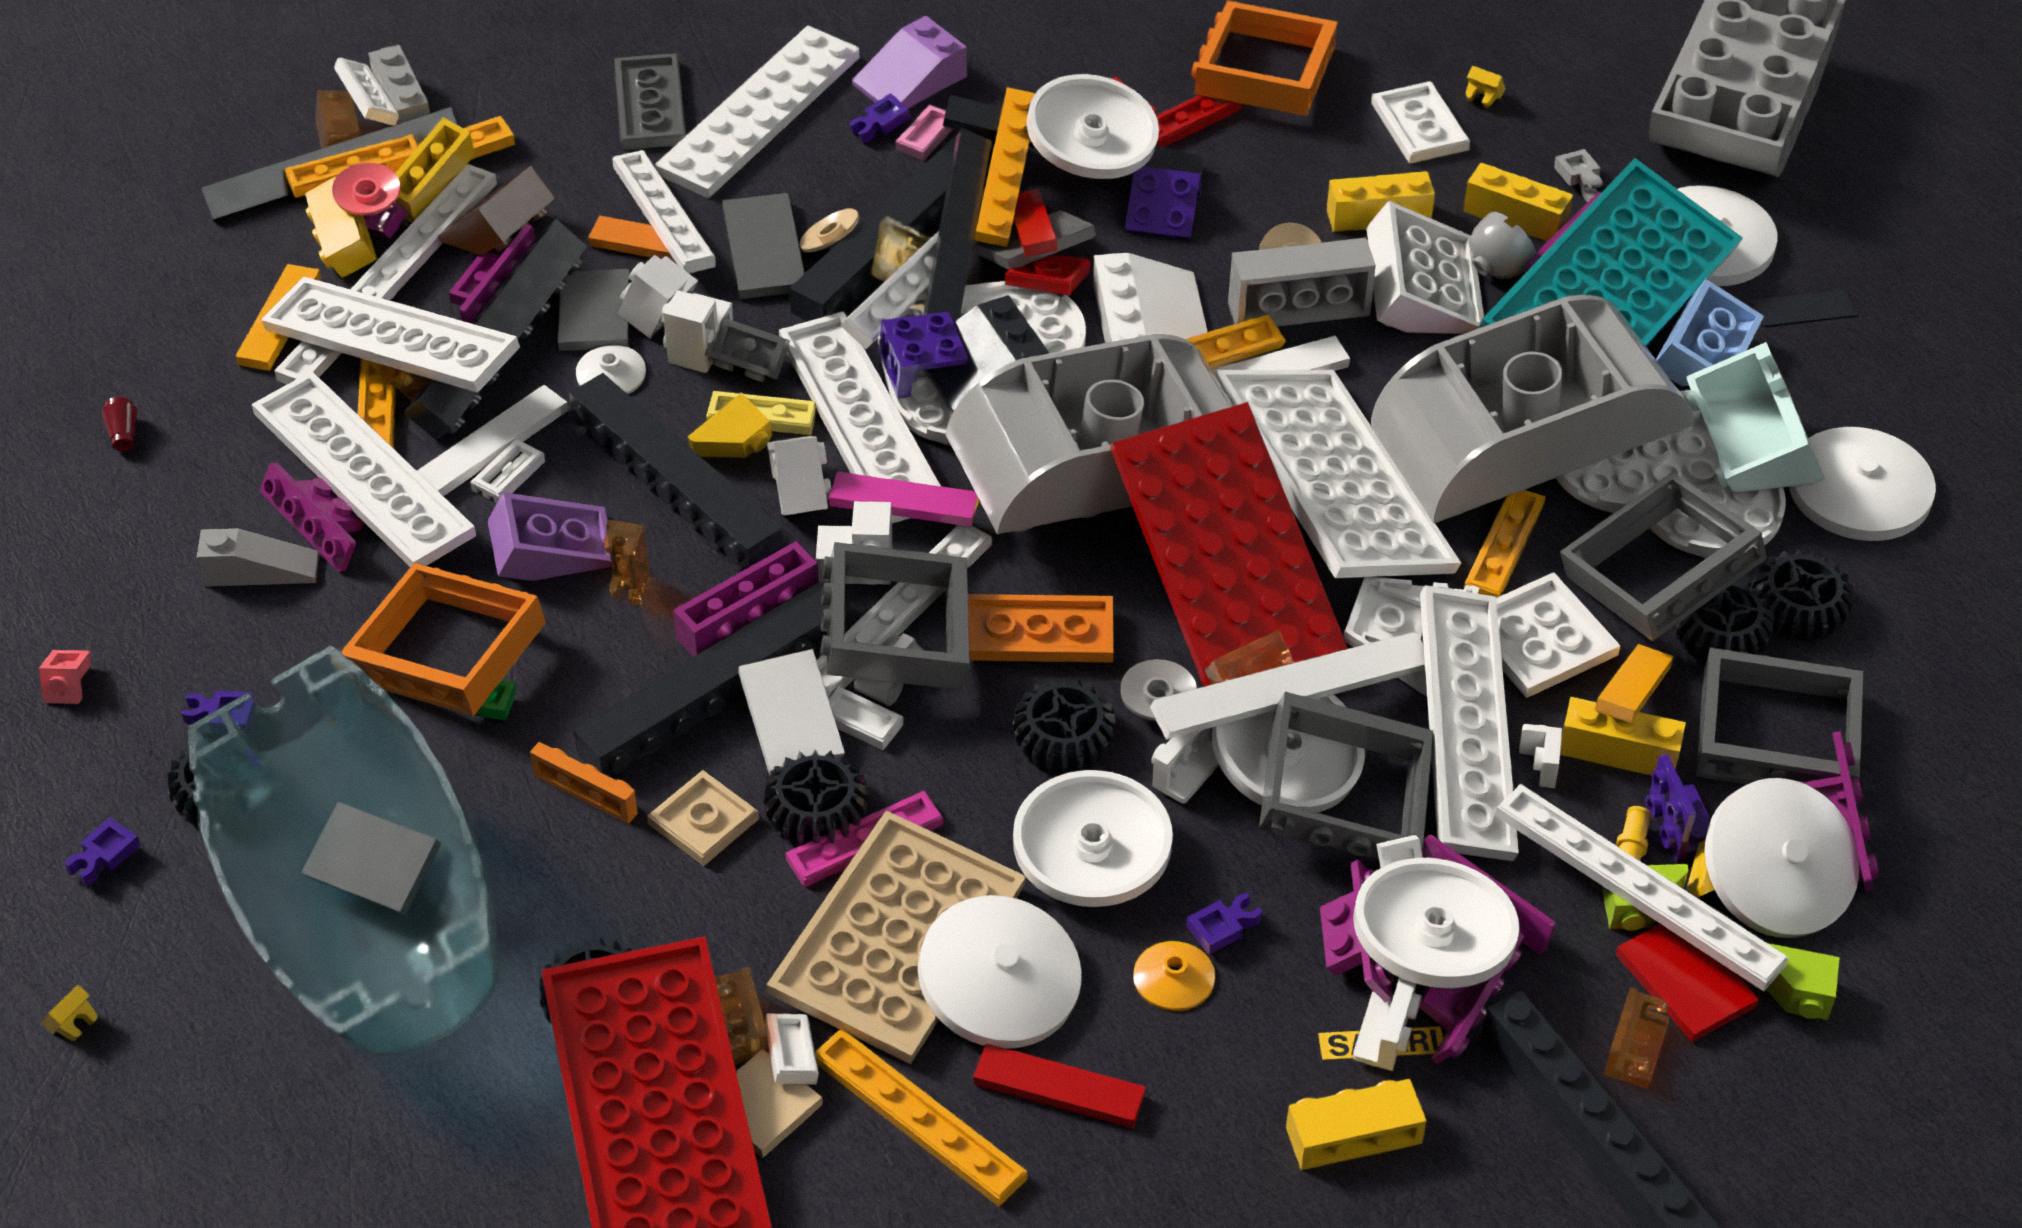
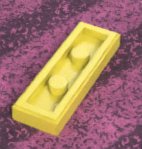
M713 391L707 412V420L739 394ZM743 394L770 421L771 431L804 435L812 434L817 414L815 401Z

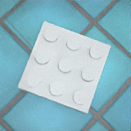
M1554 572L1496 598L1502 670L1526 698L1619 655L1620 644Z

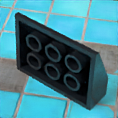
M1006 295L975 306L954 322L968 356L966 364L925 369L924 371L953 413L967 392L990 373L1019 359L1049 354V351L1010 296Z

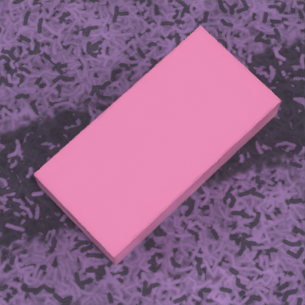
M929 105L896 141V150L924 161L953 130V128L943 126L946 111Z

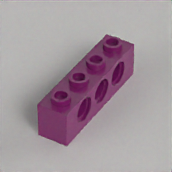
M796 541L674 609L676 640L693 657L818 583V563Z

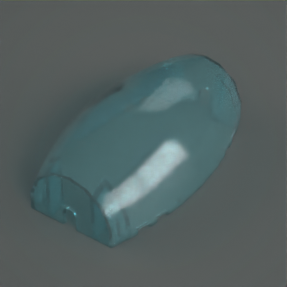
M329 646L271 679L273 685L282 696L280 702L270 708L260 707L248 692L189 726L190 771L194 774L196 790L192 792L194 803L200 813L201 823H199L207 855L223 895L245 935L264 962L282 984L315 1017L354 1049L382 1056L425 1047L451 1035L478 1014L498 987L499 949L496 914L487 870L474 830L454 787L416 726L391 699L388 693L380 685L373 682L354 662L347 659L332 646ZM337 802L433 837L442 843L406 916L309 879L301 873Z

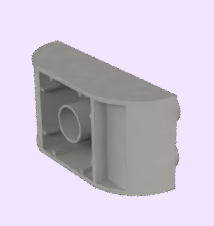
M1705 0L1652 111L1649 141L1779 177L1786 165L1818 89L1846 0Z
M1592 295L1563 297L1433 345L1406 363L1391 378L1381 392L1371 418V428L1433 524L1693 426V413L1690 405L1618 308L1610 301Z
M1151 334L1022 358L1009 363L987 375L967 392L949 420L946 436L996 533L1021 532L1029 530L1034 526L1079 517L1090 518L1103 512L1133 507L1110 450L1111 444L1122 439L1232 407L1233 404L1205 357L1194 344L1173 335Z

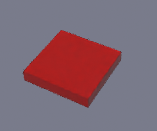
M1051 254L1021 267L1010 268L1005 273V285L1070 296L1089 274L1091 261L1089 259Z

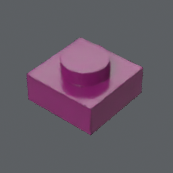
M394 203L385 211L367 215L364 220L369 234L390 240L407 212L401 205Z

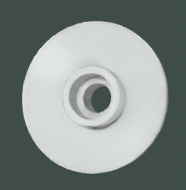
M607 345L595 348L581 358L576 368V377L578 384L581 386L604 373L627 394H630L644 381L646 367L643 358L633 349L620 345Z

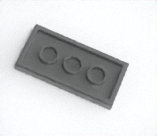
M678 53L614 58L622 150L676 146L686 137Z
M788 193L722 200L739 299L788 294L789 288L804 275Z

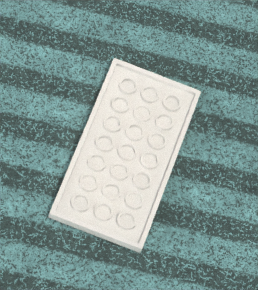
M1334 370L1216 371L1215 376L1233 406L1245 402L1249 403L1290 507L1335 578L1456 573L1461 564L1460 560L1437 525L1433 524Z

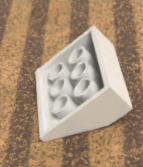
M1388 201L1367 226L1368 244L1376 264L1373 288L1377 321L1382 322L1388 327L1412 333L1465 334L1479 329L1484 313L1478 272L1472 264L1474 259L1471 255L1469 243L1471 236Z
M1131 253L1094 255L1093 287L1105 343L1151 334H1166L1187 339L1207 333L1194 272Z

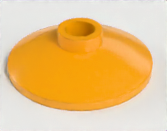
M1168 941L1155 944L1140 955L1134 967V983L1139 994L1148 1003L1163 1010L1184 1011L1194 1008L1209 997L1214 987L1215 971L1212 962L1203 951L1188 943ZM1171 967H1176V968H1180V969H1179V970H1172V969H1170V968H1171Z

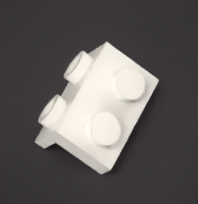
M1210 728L1171 738L1167 744L1162 743L1157 747L1151 763L1154 764L1152 787L1181 803H1186L1219 766L1214 754L1212 741L1209 740Z
M1400 977L1393 1000L1387 1003L1374 991L1372 992L1353 1053L1355 1061L1393 1070L1398 1051L1406 1052L1412 1029L1406 1027L1408 1018L1416 1019L1421 995L1415 994L1416 983Z

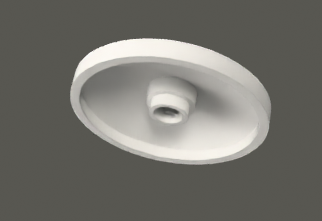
M1068 75L1048 82L1033 96L1027 115L1028 135L1039 153L1057 167L1088 178H1117L1139 170L1152 157L1159 136L1157 117L1151 106L1140 94L1118 81L1097 75Z
M1690 186L1678 189L1743 237L1737 248L1709 277L1708 281L1716 286L1743 283L1757 277L1770 265L1777 245V230L1771 217L1761 206L1739 193L1723 188Z
M1861 427L1833 428L1808 438L1825 479L1811 485L1789 487V490L1798 508L1811 521L1843 537L1864 541H1880L1908 534L1920 526L1926 519L1935 497V479L1927 462L1910 445L1887 433Z
M1335 695L1316 699L1346 707ZM1274 711L1212 727L1214 754L1223 773L1242 794L1259 805H1262ZM1288 729L1279 803L1315 813L1335 806L1349 794L1357 782L1364 765L1365 749Z
M1085 770L1070 772L1046 781L1024 800L1014 822V853L1024 875L1045 894L1073 905L1088 907L1110 906L1126 902L1141 895L1151 888L1162 876L1170 860L1172 826L1169 815L1161 801L1148 788L1137 781L1107 771Z
M1769 778L1752 782L1729 795L1717 808L1708 826L1705 841V859L1712 885L1727 909L1750 928L1774 937L1796 938L1806 936L1836 921L1852 901L1859 879V857L1855 838L1846 819L1836 806L1810 786L1782 778Z
M1405 859L1378 869L1361 886L1354 909L1355 932L1359 942L1369 956L1394 975L1413 983L1430 987H1467L1492 978L1510 961L1519 934L1516 910L1509 897L1495 882L1468 866L1443 859Z
M980 896L953 905L934 921L925 936L920 950L918 977L922 993L930 1009L953 1032L971 1042L984 1046L991 1044L1002 1048H1018L1044 1040L1063 1025L1069 1017L1079 995L1081 966L1078 953L1069 935L1046 912L1030 903L1011 897Z

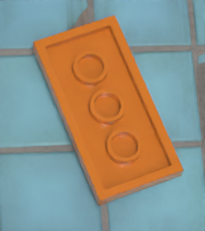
M968 594L969 660L1113 662V596Z

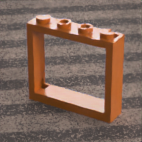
M1227 1L1223 11L1217 12L1214 28L1209 29L1206 45H1202L1200 50L1199 62L1195 61L1193 64L1191 76H1193V79H1196L1194 94L1307 116L1335 49L1338 22ZM1229 32L1313 48L1300 82L1215 65V62Z
M414 563L339 655L351 681L474 716L546 624V620L538 597L535 595L502 587L499 584L472 579L466 575L446 572L436 567L432 568ZM427 599L509 621L466 677L383 654Z

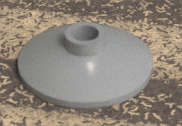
M1147 660L1134 665L1126 672L1121 682V697L1126 707L1134 714L1148 720L1157 721L1150 709L1153 700L1194 690L1197 687L1193 676L1181 665L1167 660Z

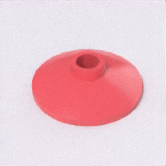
M378 163L352 165L341 171L332 184V195L335 203L342 210L355 215H373L385 211L396 202L400 194V182L397 175L390 168Z

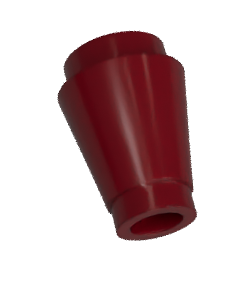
M126 397L108 399L101 411L112 448L117 451H127L134 446L138 410L133 405L132 400Z

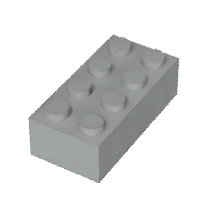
M1359 238L1232 253L1228 304L1234 324L1267 314L1270 315L1276 326L1370 316L1376 264L1367 239Z

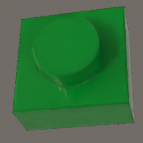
M501 680L474 716L506 720L517 694L516 683Z

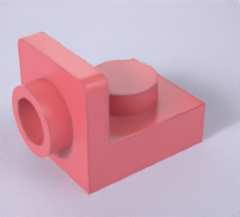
M52 650L39 667L43 702L80 703L82 700L81 679L92 665L90 651Z

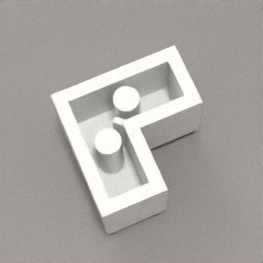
M654 255L646 264L638 263L630 273L629 279L632 282L624 289L620 296L623 302L618 314L648 338H651L664 325L661 322V312L665 303L671 301L677 290L692 294L698 280L667 256L661 260Z
M677 290L671 301L665 303L661 312V322L664 323L665 327L663 345L667 348L668 363L707 373L715 359L705 355L706 349L714 350L724 318L733 320L732 303Z
M817 436L767 443L772 477L776 479L781 514L790 515L827 509L831 484L829 478L823 479L821 465L827 464L824 443L817 442Z
M854 501L852 526H818L816 562L818 563L820 583L828 582V579L822 578L824 557H831L834 542L892 549L891 502ZM845 576V584H891V581Z

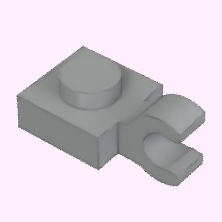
M1585 149L1555 157L1554 168L1569 186L1579 184L1584 199L1589 202L1598 193L1596 188L1603 186V182L1599 177V165Z

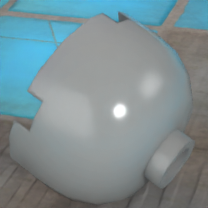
M1490 212L1478 223L1469 243L1471 255L1474 259L1472 261L1474 268L1484 276L1488 274L1496 279L1506 280L1518 277L1525 272L1526 263L1536 254V249L1530 238L1517 224L1511 228L1504 222L1508 217L1498 212Z

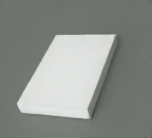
M1432 82L1372 95L1371 103L1409 164L1469 150L1470 140Z
M813 649L739 666V676L769 775H772L774 766L783 767L785 757L796 760L799 751L805 756H811L816 749L819 755L825 756L831 750L835 759L844 756V748Z

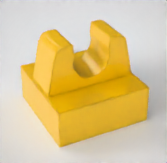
M1475 66L1471 67L1467 76V100L1472 103L1474 97L1482 93L1485 95L1482 100L1483 107L1489 108L1496 98L1500 100L1505 90L1502 76Z
M77 985L46 1015L41 1024L52 1035L57 1031L69 1040L75 1041L82 1032L75 1027L74 1019L82 1018L91 1026L98 1018V1015L87 1001L90 995Z

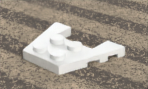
M1364 577L1343 635L1345 642L1352 647H1358L1415 631L1421 638L1423 630L1420 593L1424 586L1412 585V580ZM1434 582L1433 587L1450 589L1446 583ZM1465 585L1464 590H1452L1478 594L1479 587ZM1425 670L1398 677L1427 697Z

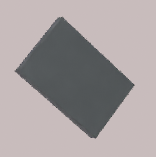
M1060 210L1048 215L1057 239V251L1025 257L1015 228L1011 229L1007 247L985 242H978L975 246L977 255L1009 270L1010 268L1021 267L1094 238L1096 236L1093 224Z
M629 269L575 271L572 275H565L563 279L567 284L560 291L559 351L593 350L607 345H620L629 348V322L618 314L623 302L620 296L630 284Z
M337 802L301 873L309 879L406 916L442 843L433 837Z

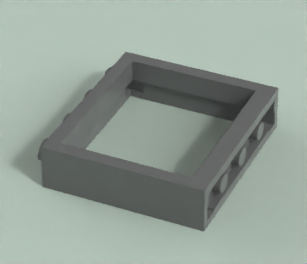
M1674 472L1658 483H1655L1651 488L1560 551L1567 578L1651 641L1657 639L1767 559L1763 536L1759 530ZM1677 508L1727 543L1644 604H1641L1594 569L1598 564Z
M834 542L831 557H824L822 578L828 579V582H824L821 603L822 605H828V609H823L821 631L827 632V636L823 635L820 655L827 656V675L963 690L969 667L967 558ZM845 576L946 587L947 653L844 641Z
M1709 649L1703 673L1696 777L1748 785L1752 782L1769 778L1790 779L1804 783L1841 776L1838 761L1716 743L1719 680L1847 700L1846 742H1851L1855 765L1848 766L1851 780L1859 779L1863 671L1730 650ZM1708 760L1718 761L1717 764L1707 763Z
M1285 691L1273 712L1259 828L1272 831L1280 836H1292L1308 840L1318 846H1331L1346 850L1353 855H1365L1379 859L1377 844L1412 835L1419 838L1422 849L1433 730ZM1288 729L1408 760L1401 835L1280 804Z

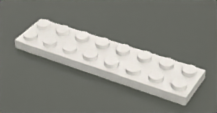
M810 26L805 27L655 164L656 170L661 177L709 199L860 58L859 47Z
M303 277L261 319L267 331L474 392H479L520 348L516 336L307 277Z
M844 312L779 330L780 337L790 340L787 355L811 400L815 401L816 409L850 473L940 486L865 349L840 326L847 318ZM891 515L892 523L909 519L908 517Z
M312 371L252 404L254 414L319 478H322L332 488V491L339 498H342L352 508V511L409 567L414 563L427 566L476 537L474 525Z
M1425 585L1420 593L1429 728L1433 730L1431 756L1437 839L1460 854L1513 861L1519 854L1517 829L1496 816L1497 807L1513 792L1496 597Z

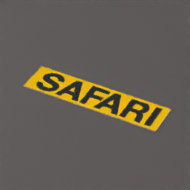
M1441 1027L1412 1028L1406 1052L1398 1051L1397 1056L1434 1054L1443 1039ZM1360 1031L1318 1033L1322 1060L1353 1058Z

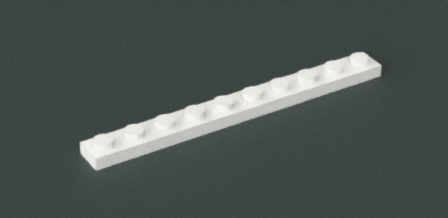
M467 164L350 290L390 301L443 243L437 236L486 197L497 185L496 175ZM302 341L275 370L276 379L284 384H289L311 371L319 378L342 352Z

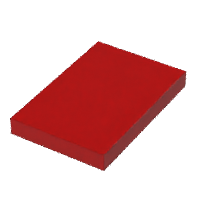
M1662 924L1617 947L1616 956L1691 1042L1757 1007L1759 999L1734 971Z

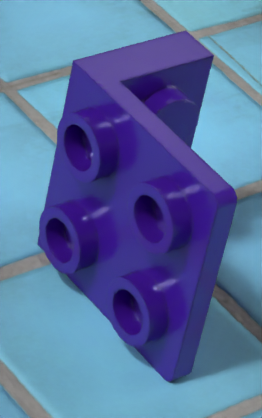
M1144 166L1133 173L1126 217V230L1190 239L1197 198H1200L1201 174Z
M948 312L886 319L881 322L878 351L897 398L911 397L912 382L917 380V370L967 363L968 356Z
M1659 755L1656 770L1652 772L1650 794L1646 796V808L1652 813V818L1656 819L1660 828L1662 844L1666 849H1670L1675 862L1695 859L1698 844L1706 840L1711 819L1694 784L1683 786L1669 755Z

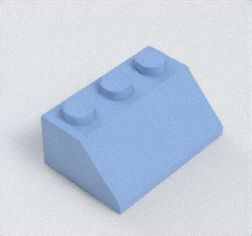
M1705 279L1685 304L1656 361L1672 381L1680 386H1689L1686 376L1746 351L1764 316Z

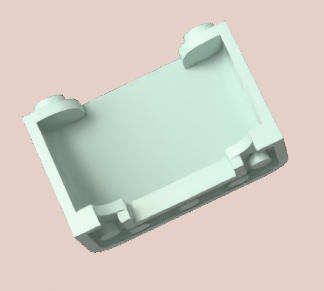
M1766 342L1686 376L1691 390L1686 392L1685 395L1692 411L1700 410L1719 456L1721 467L1716 468L1715 472L1723 489L1730 487L1731 491L1735 493L1811 485L1825 479L1784 379Z

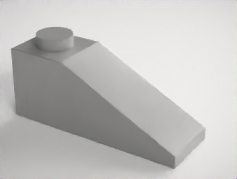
M238 528L204 529L200 533L197 560L205 587L316 583L319 552Z

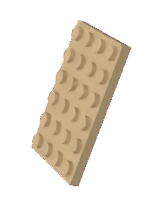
M886 810L767 983L766 993L911 1064L939 1021L924 998L918 977L919 954L929 928L943 912L964 900L980 896H1005L1016 899L1025 886L1026 876Z

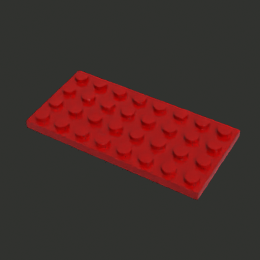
M1248 402L1122 439L1111 444L1110 450L1204 687L1348 649Z
M706 937L542 969V978L592 1228H772Z

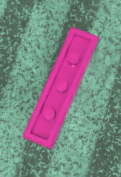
M837 471L829 496V506L853 509L854 501L891 502V515L972 527L979 498L975 491Z
M922 791L860 819L861 823L859 826L849 824L850 833L847 838L842 836L839 829L835 830L836 840L834 844L829 842L826 834L820 837V843H813L812 840L786 852V861L805 888L845 870L886 810L929 831L943 825L942 815L925 791Z

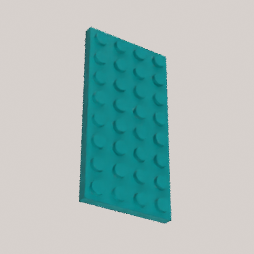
M1634 158L1482 319L1479 327L1482 328L1563 297L1592 295L1613 303L1647 347L1689 301L1704 280H1708L1737 248L1743 237Z

